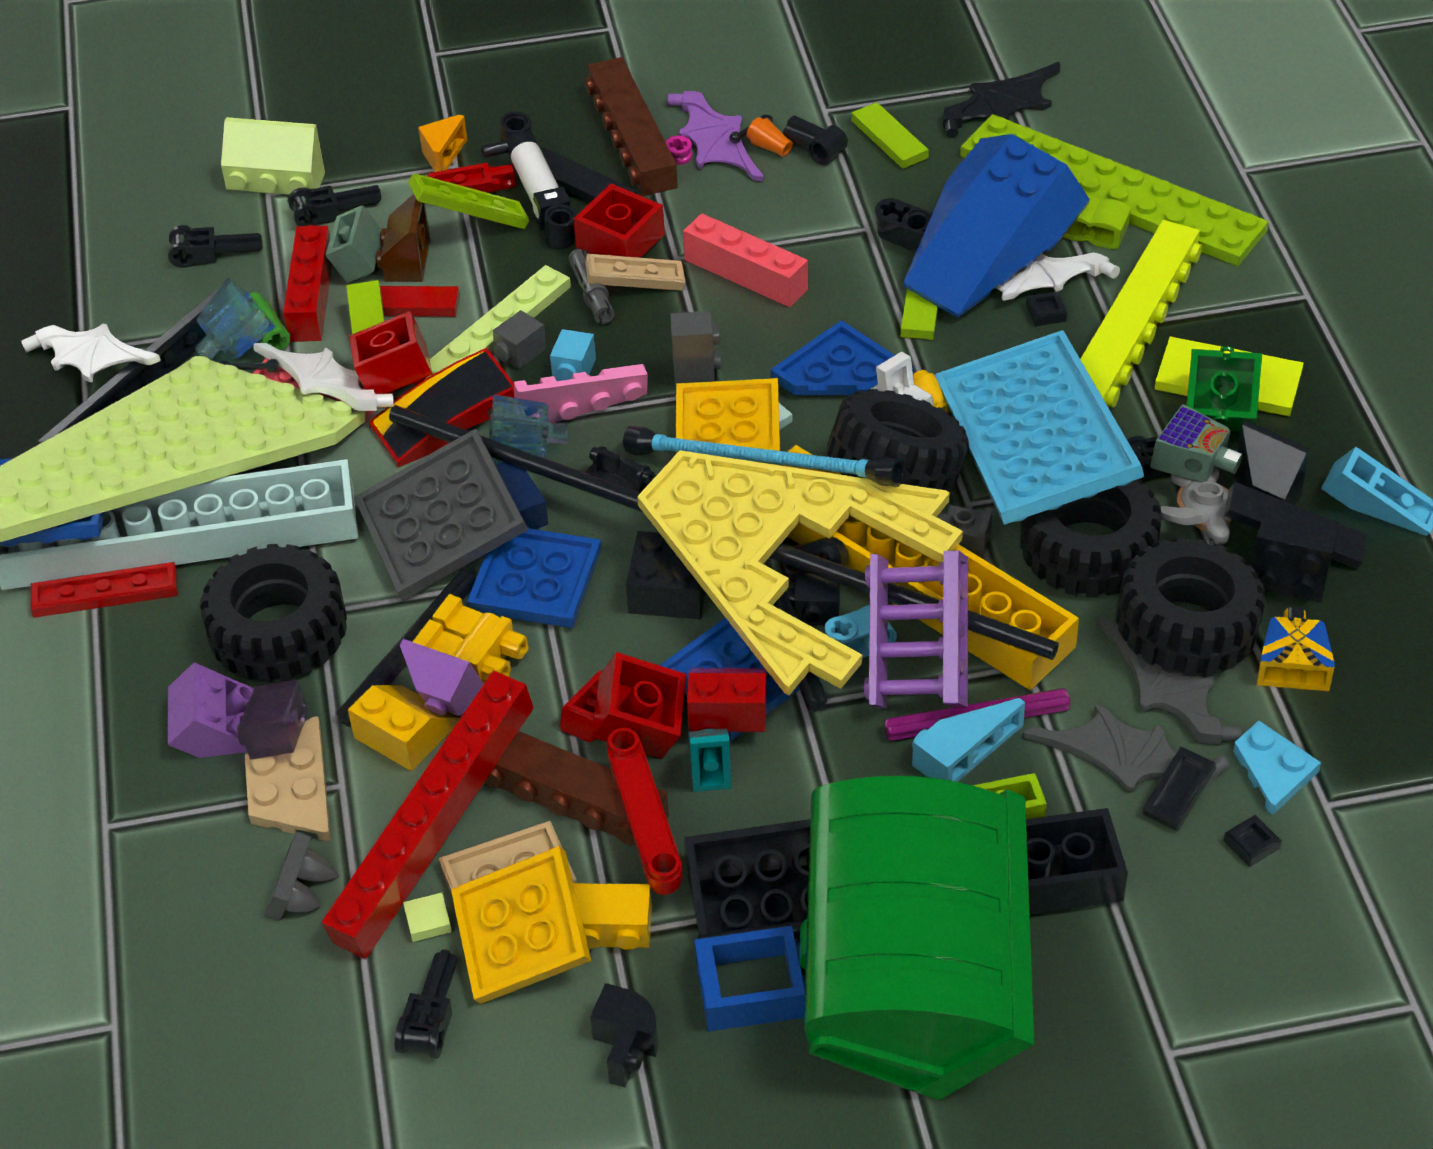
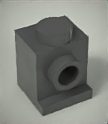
M950 505L948 514L940 513L939 519L963 531L962 541L959 545L979 557H984L991 534L993 508L985 507L984 511Z

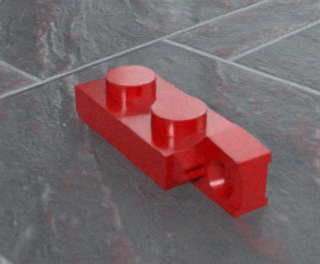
M487 162L432 172L427 175V177L486 193L516 186L512 164L490 167Z

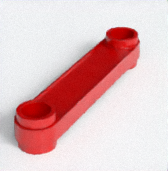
M618 728L611 732L606 743L607 758L646 880L655 893L669 895L674 893L683 879L682 863L641 740L634 730Z

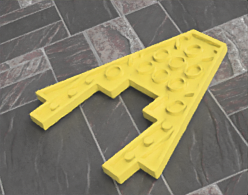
M681 450L638 495V506L787 695L793 692L808 672L842 689L862 664V654L773 606L788 588L789 578L765 566L764 563L798 523L830 539L850 515L938 562H944V551H954L962 541L963 536L962 530L937 518L939 513L949 503L950 493L945 490L901 484L899 487L883 486L866 478Z

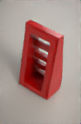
M598 671L562 707L560 729L587 742H592L595 739L592 738L599 675L602 671Z

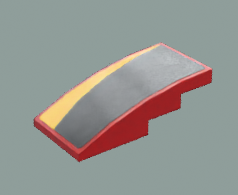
M485 348L454 362L426 378L394 400L393 406L397 405L465 430L489 420L488 409L492 408L493 395H500L504 402L512 400L510 397L515 398L514 383L489 350ZM386 407L369 421L370 428L398 468L423 458L449 444L447 441L391 422L389 420V413L392 407Z

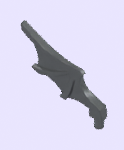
M1101 618L1098 620V626L1123 655L1136 678L1139 688L1140 708L1142 710L1160 708L1169 711L1187 726L1197 742L1221 745V741H1236L1241 737V726L1221 725V717H1211L1209 714L1207 696L1214 686L1213 676L1210 675L1204 678L1197 673L1194 676H1184L1183 672L1173 670V673L1163 671L1162 666L1158 664L1152 666L1143 660L1142 654L1136 655L1128 647V641L1123 640L1118 631V626L1112 620Z
M1096 705L1094 708L1095 717L1080 727L1060 731L1031 727L1023 733L1024 739L1065 751L1100 767L1113 776L1128 791H1134L1136 785L1144 780L1161 779L1176 755V752L1166 741L1164 730L1159 725H1156L1152 731L1136 729L1120 722L1112 715L1109 709ZM1219 755L1212 760L1216 763V769L1205 788L1216 782L1217 776L1230 767L1229 761L1225 756Z

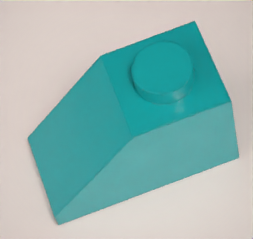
M704 729L688 732L693 792L732 789L730 741L727 729Z

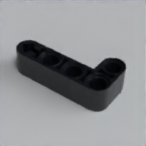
M883 199L875 207L877 233L880 238L916 252L933 213L898 199Z

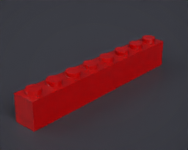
M495 670L492 671L321 923L333 944L365 960L403 905V902H405L534 709L526 684Z

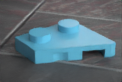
M1257 721L1234 744L1233 752L1240 764L1247 769L1248 778L1254 788L1259 787L1266 799L1265 807L1272 815L1318 774L1320 770V761L1261 721Z

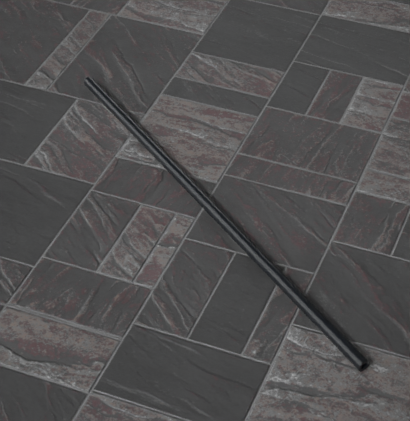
M397 405L393 406L389 413V420L391 422L449 443L470 432ZM481 436L491 457L496 460L643 512L638 506V495L640 492ZM783 543L769 557L770 559L870 594V588L866 585L864 572ZM888 583L889 602L898 605L939 603V599L894 583ZM968 610V630L1053 660L1059 647L1058 642Z

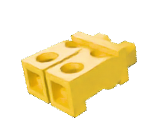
M451 594L447 596L433 614V620H429L412 641L470 662L483 683L486 682L493 670L509 677L511 666L510 661L504 660L506 656L519 660L525 656L529 649L527 637L513 631L511 619L504 616L499 618L495 614L481 613L463 606L462 599Z

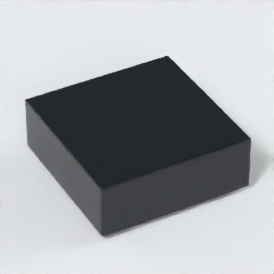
M1059 292L1027 296L1026 306L1035 327L1067 322V311Z
M1256 815L1225 832L1223 840L1249 867L1278 851L1282 842Z

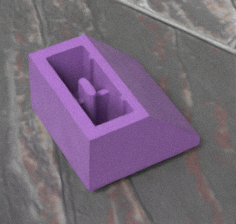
M193 663L168 686V745L198 758L251 752L258 748L256 689L197 663Z

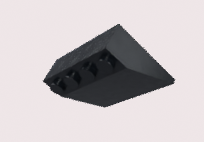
M810 819L685 837L684 849L698 935L807 919ZM800 937L794 938L795 942L800 941Z

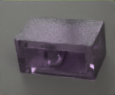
M298 680L254 687L250 700L246 703L242 720L237 725L239 743L246 747L250 760L294 752L309 712Z

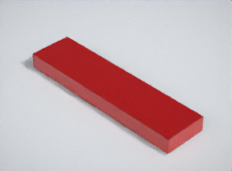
M175 562L31 583L32 615L36 618L178 596Z

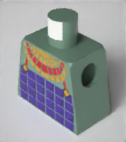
M1182 404L1157 438L1150 468L1199 482H1206L1217 467L1235 474L1241 464L1243 454L1227 448L1230 436L1228 427Z

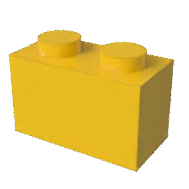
M573 883L589 949L596 947H619L625 950L650 948L652 899L649 884Z

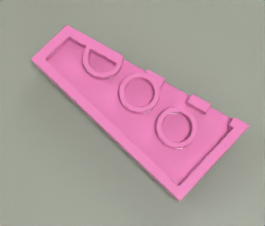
M638 364L603 369L598 376H590L586 372L573 373L571 379L556 381L554 376L541 378L540 384L527 385L525 380L515 381L514 397L545 403L546 407L526 415L532 420H537L535 422L549 425L562 420H571L578 415L591 411L604 410L611 405L624 401H633L647 395L648 374L644 365ZM515 404V415L518 419L525 414ZM546 414L545 419H536ZM526 416L519 419L523 424L531 421ZM516 421V424L520 429L523 425L520 422ZM533 421L525 425L532 430L543 428Z

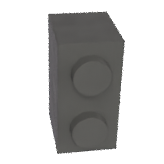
M711 311L670 313L675 386L677 383L714 382V370L721 369L720 349L713 350V345H720L719 324L712 325Z

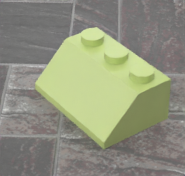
M226 117L224 121L221 159L226 190L289 195L293 190L301 187L309 189L319 188L325 175L316 124Z

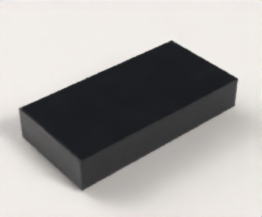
M1180 746L1143 807V815L1179 831L1214 773L1216 763Z

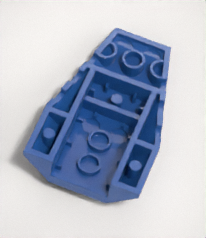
M1013 134L981 138L947 179L904 279L903 286L959 318L989 296L992 289L999 284L1003 285L1008 282L1019 269L1028 267L1035 262L1036 257L1042 252H1048L1055 247L1089 204L1090 199L1068 165Z

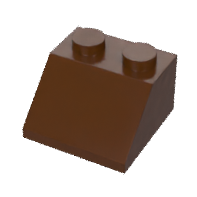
M414 194L389 215L387 228H382L381 244L383 248L377 250L378 269H383L385 282H423L431 239L425 203L417 201Z

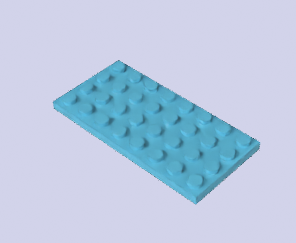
M1063 330L935 374L952 416L966 430L969 440L968 450L1004 525L1022 521L1028 516L1046 510L1057 509L1063 504L1081 498L1092 497L1101 491L1116 486L1128 485L1132 481L1144 477L1138 458Z

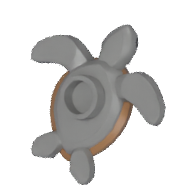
M1216 468L1206 482H1199L1171 474V481L1181 487L1177 494L1178 507H1160L1163 519L1181 525H1194L1206 531L1213 544L1223 545L1228 541L1230 535L1228 524L1232 519L1224 516L1229 490L1216 483L1219 478V470Z

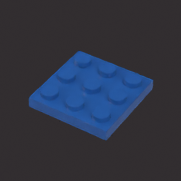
M528 528L529 530L485 555L467 600L468 608L481 613H492L500 617L504 616L512 619L573 628L602 546L601 539Z
M726 618L660 664V666L686 674L684 702L686 704L689 672L692 668H764ZM768 673L766 715L800 690L799 686L790 695H787ZM728 732L729 739L732 741L743 732Z

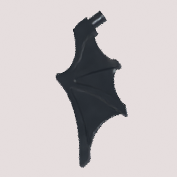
M1060 62L1014 78L972 83L969 86V90L973 92V96L969 100L945 107L942 120L947 137L955 138L958 135V128H962L964 120L989 118L992 114L1010 120L1009 115L1021 109L1043 110L1051 107L1052 101L1043 98L1041 88L1047 79L1060 73Z

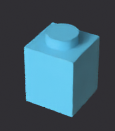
M561 330L550 355L552 376L555 377L556 381L569 380L572 378L573 373L586 372L588 375L590 374L596 360L594 334Z

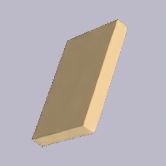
M547 821L440 857L439 863L451 892L452 888L557 846L562 848L551 821ZM569 864L573 883H577V879Z

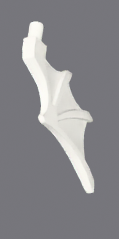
M1094 252L1066 258H1053L1041 253L1036 257L1035 262L1026 268L1022 267L1008 282L1003 285L999 284L995 289L1002 292V300L1005 301L1014 299L1019 294L1032 289L1054 288L1055 292L1063 289V285L1070 278L1084 272L1093 276L1103 273L1114 279L1119 275L1120 268L1110 263L1108 257Z
M101 324L95 329L83 332H72L56 325H51L35 331V335L21 341L26 353L41 346L44 350L52 347L55 357L51 363L55 371H58L65 365L77 367L81 371L83 379L90 383L93 382L94 374L112 365L132 361L152 365L160 361V357L156 353L138 349L119 341L110 333L107 324Z
M254 343V351L269 360L276 359L279 366L297 381L302 394H327L340 399L358 411H377V408L393 407L392 394H375L373 389L362 390L356 371L338 364L333 358V352L328 348H324V351L320 353L301 354L282 351L267 343Z

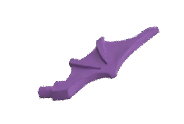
M684 91L683 94H668V106H682L683 112H689L688 123L684 128L680 129L679 136L689 138L696 145L697 157L695 161L699 169H702L705 163H727L746 171L753 181H763V174L747 154L742 140L739 143H732L729 139L732 132H740L742 117L740 115L725 116L715 112L700 92Z

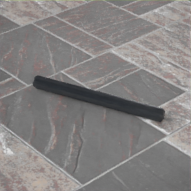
M466 569L458 572L337 710L336 714L341 724L351 727L348 709L372 685H390L407 665L400 648L402 640L405 639L412 642L429 620H433V614L449 594L463 600L472 590L476 580V575L473 572H469Z

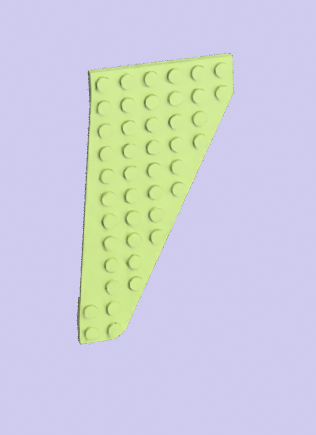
M205 356L192 357L170 373L1 465L0 542L335 445L365 422V411L354 410L345 402L324 397L320 393L302 394L300 389L292 384L280 383L268 379L261 374H252L239 370L233 365L217 363Z

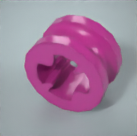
M673 136L666 140L676 165H683L691 161L692 142L689 138Z

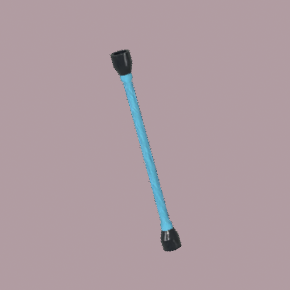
M629 426L623 436L625 451L633 454L645 455L655 451L679 452L681 450L767 464L857 474L859 477L868 478L879 485L899 487L905 475L903 460L894 457L883 456L872 460L861 459L858 461L671 438L666 435L657 434L647 427Z

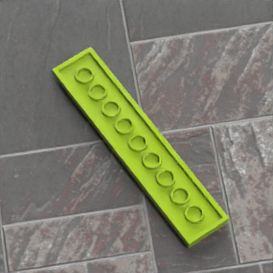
M994 114L960 148V157L965 158L981 138L1013 134L1067 164L1086 193L1092 194L1100 200L1113 199L1129 205L1132 208L1129 224L1154 234L1162 220L1200 230L1198 244H1202V253L1237 267L1268 231L1269 221Z

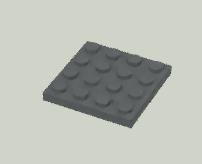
M477 429L468 432L354 497L394 587L402 600L409 598L529 530Z

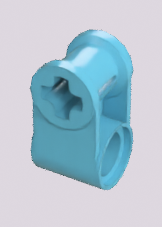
M870 605L829 619L825 624L824 633L862 654V658L869 656ZM888 621V643L895 642L897 633Z

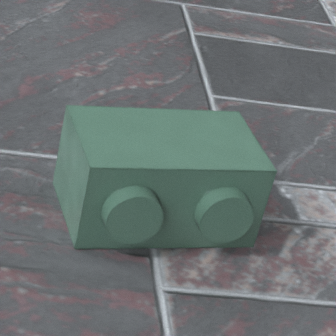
M363 205L336 217L326 251V257L347 283L358 278L364 279L374 272L377 250L381 246L382 229Z

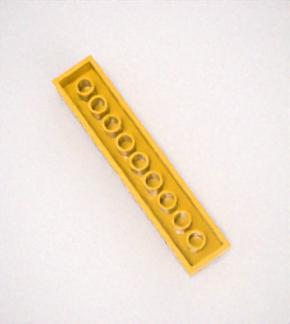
M797 445L788 451L812 455ZM793 467V468L807 469V470L820 471V472H826V473H833V474H840V475H841L840 472L838 473V472H833V471L830 472V471H825V470L822 471V470H817V469ZM850 515L832 535V537L841 540L847 548L848 562L846 566L864 573L866 566L870 565V554H878L887 559L888 568L939 566L940 563ZM798 523L787 536L799 544L825 538V536L801 523ZM958 545L954 551L959 550L968 557V610L1059 643L1056 656L1053 660L968 630V651L1031 691L1076 648L1079 618L976 554ZM939 581L894 583L939 600L943 599V585ZM918 619L943 635V622H940L939 619Z

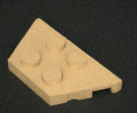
M316 716L245 754L248 815L252 825L265 828L276 827L282 832L291 834L302 830L317 834L318 840L331 841L321 726L319 717Z

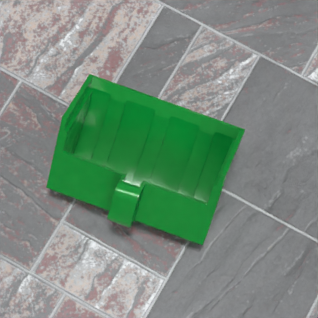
M916 776L854 778L818 786L813 790L811 794L808 914L807 919L800 926L799 956L800 966L806 970L804 1029L809 1043V1054L939 1101L1034 1045L1025 796L1008 789L998 794L956 781Z

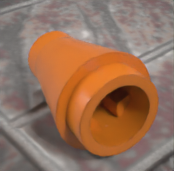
M755 118L747 129L746 137L750 140L751 145L776 153L781 157L787 156L792 149L793 142L768 118Z

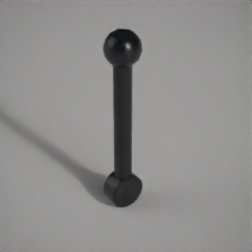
M765 114L761 116V118H768L771 122H773V117L771 115ZM748 127L740 132H732L729 136L732 143H739L741 137L746 135Z
M270 359L266 363H229L225 360L219 362L224 365H233L239 370L266 369L267 372L271 373L279 369L276 359Z

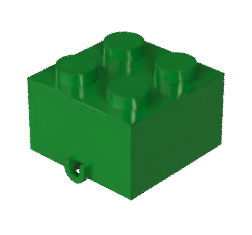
M1227 346L1221 347L1220 351L1192 349L1186 406L1228 427L1230 431L1241 432L1242 424L1245 421L1256 425L1262 353L1235 352L1234 348Z

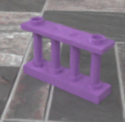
M959 550L944 551V562H940L939 566L888 568L887 559L878 554H870V565H867L865 570L866 585L870 588L869 677H866L864 681V694L866 699L869 700V705L878 709H887V695L939 694V697L943 698V703L948 706L968 707V557ZM939 581L943 585V599H940L939 603L888 605V583ZM939 619L940 622H943V637H940L938 641L888 643V620ZM939 656L940 660H943V675H939L938 679L887 680V658Z

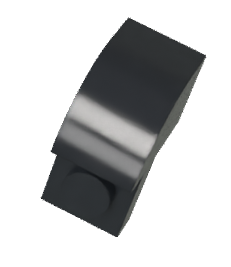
M605 983L590 1016L593 1039L613 1045L607 1059L609 1083L626 1087L631 1073L636 1074L639 1071L643 1055L646 1054L653 1057L657 1055L656 1017L652 1006L642 995L626 988Z

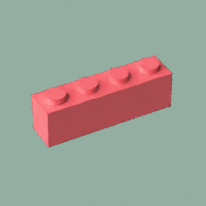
M703 213L683 230L684 258L694 265L787 307H791L808 290V260Z

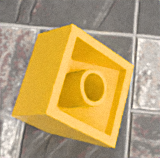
M372 685L348 709L354 738L411 772L452 731L460 719L449 712H446L445 715H439L428 710L424 706L425 701L422 697L403 685Z

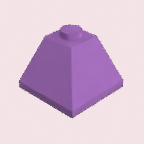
M405 639L402 640L400 648L416 691L425 701L424 706L439 715H445L446 712L458 716L462 715L484 685L470 662Z

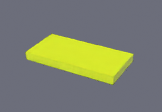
M1169 337L1156 378L1155 390L1187 396L1192 349L1220 351L1221 346ZM1234 349L1235 352H1247V351H1242V350ZM1262 355L1258 400L1259 411L1290 417L1303 370V362Z

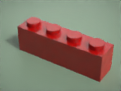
M328 225L296 226L283 309L286 329L290 334V342L322 341L332 263L326 257L330 241Z

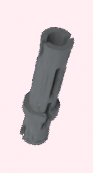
M582 249L574 250L570 253L568 261L583 290V300L591 308L597 323L600 320L601 324L609 323L615 316V311L608 300L609 292L602 284H588L585 266L588 253L585 250L582 253Z

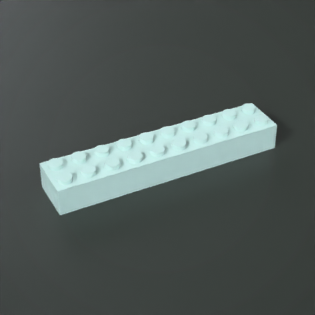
M348 459L226 476L105 512L100 537H93L88 540L65 539L56 540L52 543L30 542L20 543L11 547L0 545V587L2 590L28 587L31 586V583L155 564L175 562V565L232 557L237 553L241 556L247 553V549L256 546L257 549L267 548V544H278L279 547H286L287 544L302 547L357 539L359 537L354 490Z

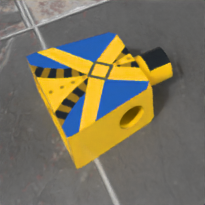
M1289 607L1284 611L1283 617L1271 618L1261 655L1257 685L1330 691L1335 662L1325 623L1321 620L1306 619V611L1300 607Z

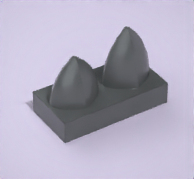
M299 832L295 833L284 858L265 916L280 921L285 910L300 913L312 911L320 907V902L313 891L305 884L297 881V878L307 881H327L338 878L339 874L329 861L315 851L308 849L310 836Z

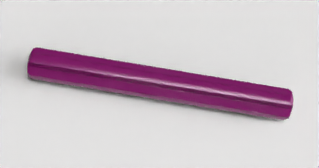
M1061 688L968 704V707H951L887 718L884 728L888 740L893 741L916 737L920 731L928 730L939 720L1017 698L1025 701L1024 718L1066 711L1070 708V697L1067 690Z

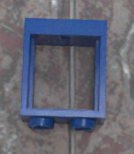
M792 926L694 940L696 966L708 1032L804 1018L806 975L802 976L799 963L800 941L795 942ZM785 955L791 988L721 998L716 965Z

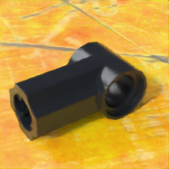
M795 115L787 121V125L783 130V134L793 144L808 150L810 157L821 165L829 163L848 146V138L845 132L838 126L831 125L824 129Z

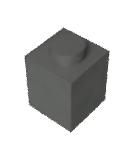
M522 310L492 330L496 356L501 361L508 362L518 370L547 349L544 324Z

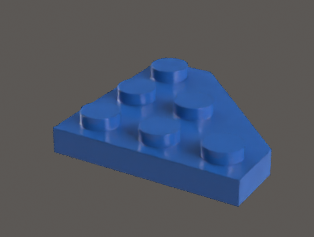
M840 320L771 369V378H778V384L793 395H850L860 390L867 392L878 385L876 367L895 355Z

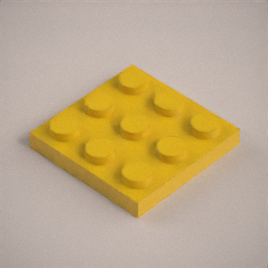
M778 378L677 383L676 438L780 451Z
M560 846L451 889L473 998L478 1003L483 1004L591 961L566 851Z

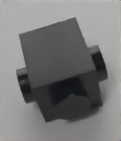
M796 573L795 588H788V597L796 618L809 626H825L829 619L839 616L840 583L812 573Z

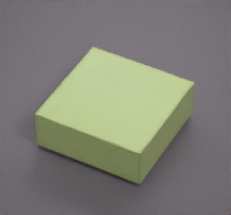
M442 893L403 902L412 942L452 932Z

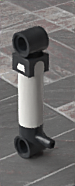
M517 111L506 113L500 120V142L482 145L481 154L483 157L504 153L509 154L533 205V217L540 231L544 230L545 242L555 249L569 248L575 243L573 218L576 217V212L570 207L571 201L564 187L558 186L531 131V120L528 115Z

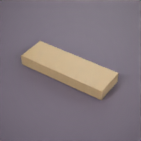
M587 254L585 260L588 284L598 283L611 286L683 291L686 283L682 261Z

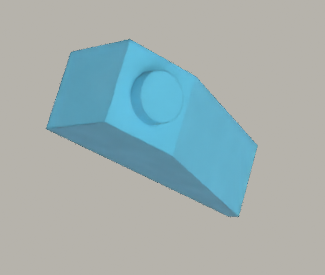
M1357 447L1334 463L1321 488L1355 511L1425 536L1429 535L1433 529V499Z
M1017 698L939 720L928 730L920 731L912 743V766L927 777L958 782L1023 727L1025 701Z

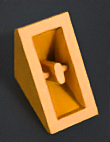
M463 115L452 116L418 127L422 152L434 172L448 170L467 142L465 117Z

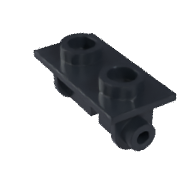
M594 446L591 449L589 459L593 460V464L585 472L640 493L657 476L651 471L649 466L638 464L627 458L624 461L620 460V455L607 450L604 446Z

